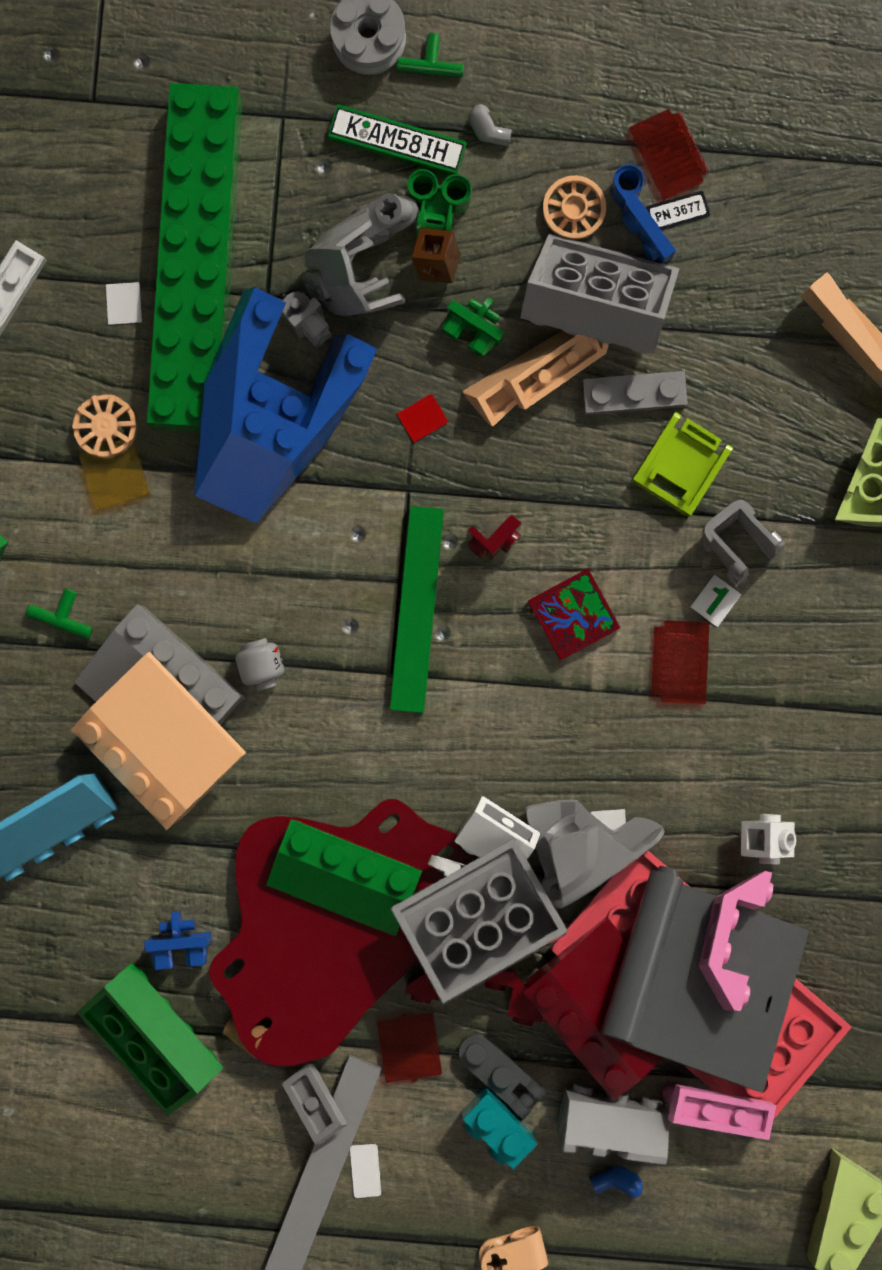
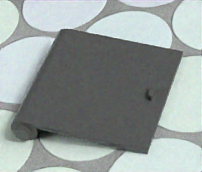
M659 866L658 871H650L600 1034L763 1093L809 930L736 905V909L739 910V918L734 930L730 931L728 943L731 944V953L728 962L723 964L722 969L749 976L747 986L750 987V996L746 1006L742 1007L741 1012L724 1011L698 966L713 901L717 896L684 885V881L678 877V871L669 867Z

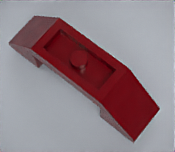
M508 968L485 981L484 987L493 990L505 991V986L511 987L506 1010L508 1016H513V1022L527 1026H533L534 1021L542 1023L543 1016L524 995L523 989L525 984L515 969ZM424 970L407 981L405 994H410L411 1000L424 1004H431L432 999L439 1001V997Z

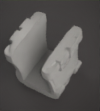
M738 500L728 505L713 517L702 530L704 534L702 540L704 548L707 552L712 550L727 568V578L735 587H738L747 580L748 568L721 540L718 534L738 520L770 560L782 552L785 547L783 539L777 532L770 533L754 517V509L744 500Z

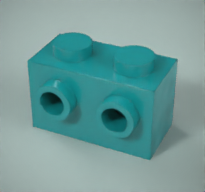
M485 1086L462 1110V1117L465 1121L462 1125L463 1128L476 1141L481 1137L490 1146L487 1150L488 1153L501 1166L506 1162L514 1169L538 1144L536 1134L488 1086Z

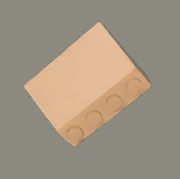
M150 652L146 653L91 706L71 729L166 830L183 818L246 753Z

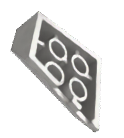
M575 1082L573 1087L564 1085L556 1124L564 1152L575 1153L576 1146H582L583 1149L590 1151L595 1156L606 1157L607 1154H610V1150L618 1151L617 1155L627 1160L667 1164L670 1121L668 1120L669 1111L666 1106H662V1101L650 1097H642L641 1101L628 1099L627 1093H623L613 1101L608 1094L594 1092V1087L588 1084Z

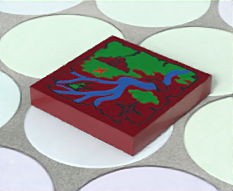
M588 568L527 601L559 661L620 629L615 616Z

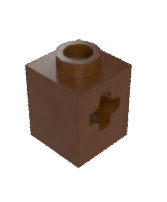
M420 228L412 254V260L420 280L453 283L461 255L453 231Z

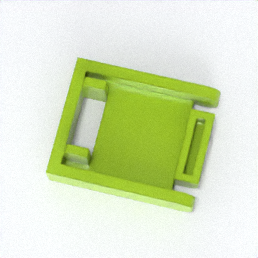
M675 411L631 482L685 516L690 517L733 450V447L727 444L722 449L720 456L714 453L722 439L688 418L681 429L677 430L674 426L679 422L681 415ZM657 474L685 491L680 500L651 483Z

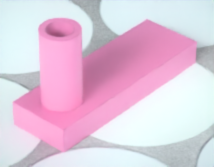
M674 1083L666 1085L662 1091L663 1100L670 1105L668 1120L672 1123L765 1140L770 1138L777 1106L772 1102Z

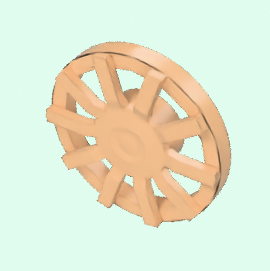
M567 176L557 180L548 189L543 201V216L548 227L557 236L571 240L584 239L594 234L603 223L606 214V200L602 190L595 182L582 176ZM571 183V193L567 195L561 186ZM576 183L587 186L582 194L577 193ZM593 190L598 198L587 201V195ZM555 191L562 197V202L550 199ZM548 204L559 207L561 210L549 214ZM600 204V214L588 210V207ZM563 216V221L557 227L552 219ZM585 216L597 219V222L591 227L586 221ZM568 221L572 222V233L563 231ZM580 221L586 231L577 233V222Z
M102 394L93 395L78 407L72 428L77 443L84 451L98 458H112L124 453L132 445L137 434L138 424L133 409L126 401L115 395ZM108 401L105 412H102L99 402ZM114 402L123 406L117 412L111 414ZM93 404L97 412L95 416L87 411ZM127 411L130 421H118L117 419ZM84 415L92 421L91 423H80V420ZM120 427H131L128 437L120 432ZM79 429H91L92 432L81 438ZM96 436L97 440L93 450L85 443ZM116 437L125 441L117 448H115L113 439ZM102 441L108 442L110 451H100Z

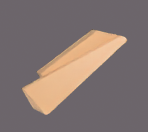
M827 272L814 282L801 297L823 319L824 322L821 325L882 388V333L850 299L847 300Z
M562 330L465 389L463 394L490 426H494L515 405L518 404L519 408L526 410L607 353L609 344L601 343L595 338L580 334H568Z

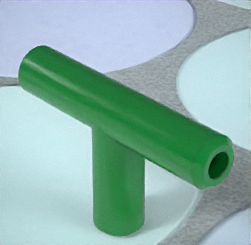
M429 33L426 41L425 59L399 57L396 69L401 72L462 78L464 65L438 61L440 36L437 33Z
M64 589L55 613L32 604L26 608V617L84 639H89L93 633L91 626L68 618L77 596L76 591Z

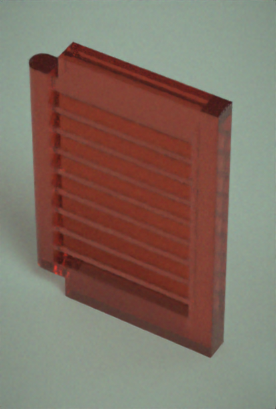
M667 109L629 127L631 135L663 201L703 183L702 176L709 173V170L681 111L672 115L670 109Z
M664 620V627H654L651 695H661V702L706 704L710 622Z

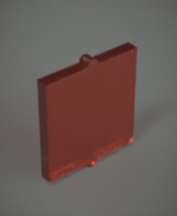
M404 1013L401 1018L377 1021L386 1083L407 1079L416 1082L417 1078L442 1074L433 1013L408 1016V1014Z

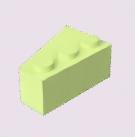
M831 1148L829 1156L830 1165L826 1180L823 1182L821 1203L818 1213L816 1212L806 1256L817 1270H856L882 1228V1180Z

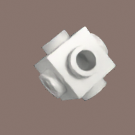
M760 814V820L741 821V856L758 857L761 864H780V858L794 857L796 845L795 822L781 821V815Z

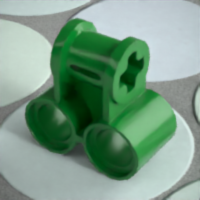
M419 169L409 176L408 196L415 199L419 207L416 238L420 228L452 231L454 214L465 212L471 204L472 185L465 176L453 174L448 176L442 185H438L436 176L426 169ZM419 184H427L432 188V191L427 195H419L414 191V188ZM458 188L465 192V196L460 200H453L448 196V192Z

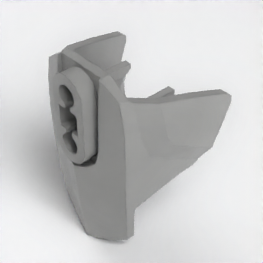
M368 206L321 234L313 247L305 252V267H308L309 272L302 275L305 289L311 298L315 297L317 300H320L330 312L336 315L366 314L401 305L406 301L404 294L399 293L367 302L365 296L386 287L389 283L388 278L378 280L374 277L364 283H358L354 280L351 261L357 252L374 245L373 241L366 236L355 239L372 226Z
M556 800L529 805L525 808L528 825L540 832L535 849L544 871L541 885L555 908L565 907L602 885L607 879L624 869L657 844L665 832L663 827L657 822L641 817H634L619 828L611 830L591 814L578 800Z

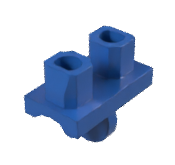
M172 911L171 922L159 923L160 933L172 932V935L150 937L149 941H144L145 952H151L154 970L169 969L175 966L174 949H185L187 966H202L207 963L208 946L212 943V933L183 934V931L195 930V920H182L180 911Z

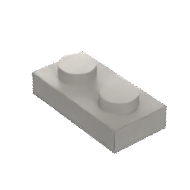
M307 1064L281 1083L314 1144L323 1143L348 1125L314 1064Z

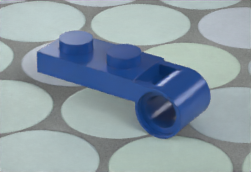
M623 165L615 172L610 188L613 199L624 215L622 221L631 234L637 233L643 242L641 246L644 253L652 262L656 260L657 263L666 264L672 260L676 250L638 198L644 185V174L635 165ZM630 179L635 183L636 188L630 191L624 190L619 185V181Z

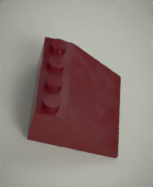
M606 917L527 978L523 993L614 1101L642 1080L663 1057L600 1034L628 945V941Z

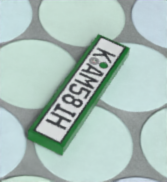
M337 104L328 133V140L447 175L459 173L467 147L466 141Z

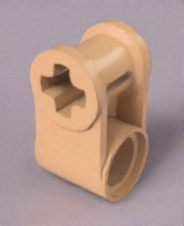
M535 1226L490 1238L484 1241L479 1249V1260L482 1270H541L549 1263L541 1230ZM498 1254L500 1262L493 1264L491 1255Z

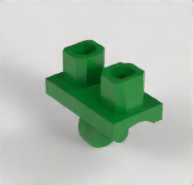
M490 297L483 304L473 298L469 301L467 307L477 314L455 300H452L447 307V317L442 327V333L457 341L465 328L469 329L476 335L468 349L480 358H484L494 346L499 348L505 332L484 320L486 318L496 325L501 317L491 310L495 300Z

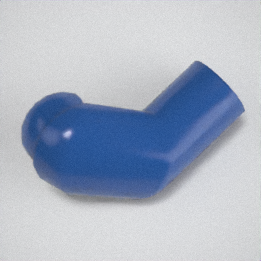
M620 1165L613 1166L589 1177L596 1194L615 1187L626 1193L628 1197L636 1198L643 1190L642 1180L637 1173Z

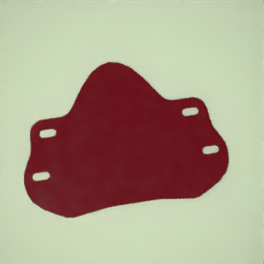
M388 799L380 802L358 824L350 827H339L298 817L275 816L261 819L247 828L240 839L236 853V884L242 927L238 936L213 958L209 967V976L214 987L231 1009L240 1041L254 1057L272 1066H294L330 1055L338 1048L365 1012L419 961L401 927H399L396 936H393L266 885L291 819L421 870L422 873L413 895L445 878L437 868L427 864L431 855L436 856L445 846L450 845L454 849V853L448 858L449 860L460 862L464 865L477 860L475 855L467 853L459 844L454 842L457 837L456 833L427 823L408 805L397 799ZM397 814L399 816L398 823L387 833L380 832V824L389 815ZM236 959H242L244 967L234 977L227 979L224 976L225 969ZM263 1018H271V1027L260 1037H254L252 1029ZM260 1038H262L261 1041H260V1043H259V1045H258V1047H257V1049H256V1045H255V1044H256L257 1040L260 1039Z

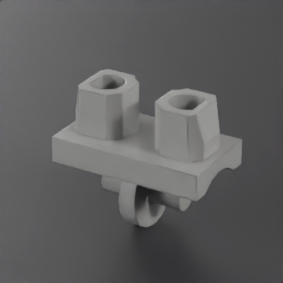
M292 292L283 299L286 304L282 312L285 318L288 319L292 332L298 340L306 336L311 344L318 348L331 337V333L328 330L329 325L324 321L325 317L322 306L315 297L309 300L308 296L304 293Z

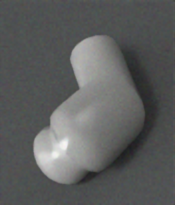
M482 104L475 105L469 113V124L477 138L483 142L509 147L512 129L495 126L489 115L488 107Z

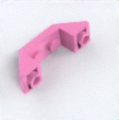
M764 871L754 874L715 897L698 966L722 1009L727 1012H741L742 1007L746 1006L750 996V987L747 986L749 976L722 969L723 964L728 962L731 953V944L728 943L730 931L734 930L739 918V910L736 909V905L753 910L765 907V903H769L773 893V884L770 883L771 872Z

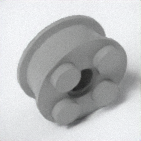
M342 0L333 12L330 22L333 48L337 58L346 68L358 74L375 75L389 70L397 63V59L402 56L405 49L406 32L403 13L394 0ZM365 29H373L377 32L371 38H365L360 35Z

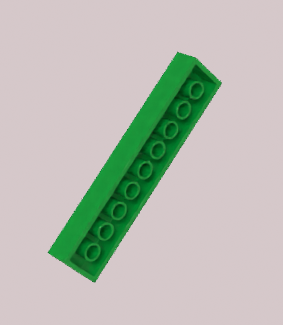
M170 83L147 414V424L153 430L201 432L199 424L203 409V384L228 328L243 105L239 88L234 86Z

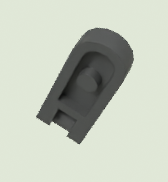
M477 1033L470 1034L460 1043L459 1057L463 1065L523 1119L531 1112L530 1107L537 1099L541 1100L547 1094V1091L486 1036ZM519 1083L527 1089L520 1098L512 1092Z

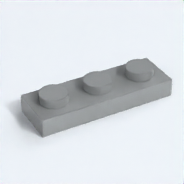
M685 371L582 380L585 415L678 408L688 405Z

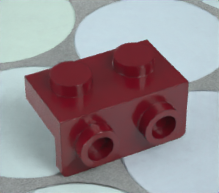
M511 514L488 539L474 526H471L467 530L466 538L469 540L467 547L480 559H483L486 555L492 560L500 550L507 553L518 542L521 536L518 531L522 523Z

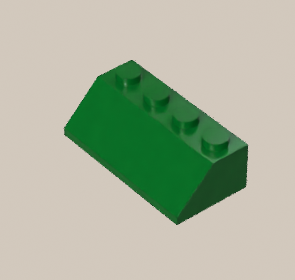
M291 819L266 885L396 936L400 925L391 908L413 896L422 871Z
M133 963L128 965L77 1011L78 1015L166 1116H169L197 1095L224 1068L217 1061L215 1054L206 1048L196 1037L191 1026L182 1021L171 1008L169 1001L154 989L149 983L147 976L138 970Z

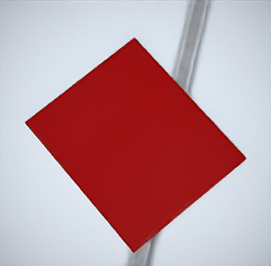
M432 393L397 413L413 442L418 441L448 423L446 416Z

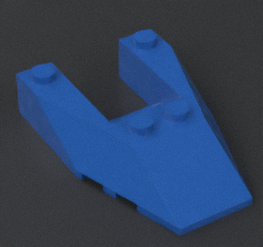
M256 287L243 290L203 384V409L199 429L201 430L200 443L196 458L193 496L253 523H258L328 442L363 383L377 348L349 334L335 335L309 396L258 372L257 370L286 302Z

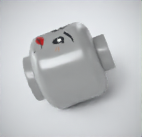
M263 638L241 645V651L236 654L235 661L242 683L247 686L256 685L257 691L276 686L275 679L282 676L285 672L277 644L268 643L267 639Z

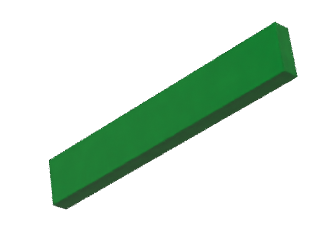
M410 506L390 710L424 713L444 509Z

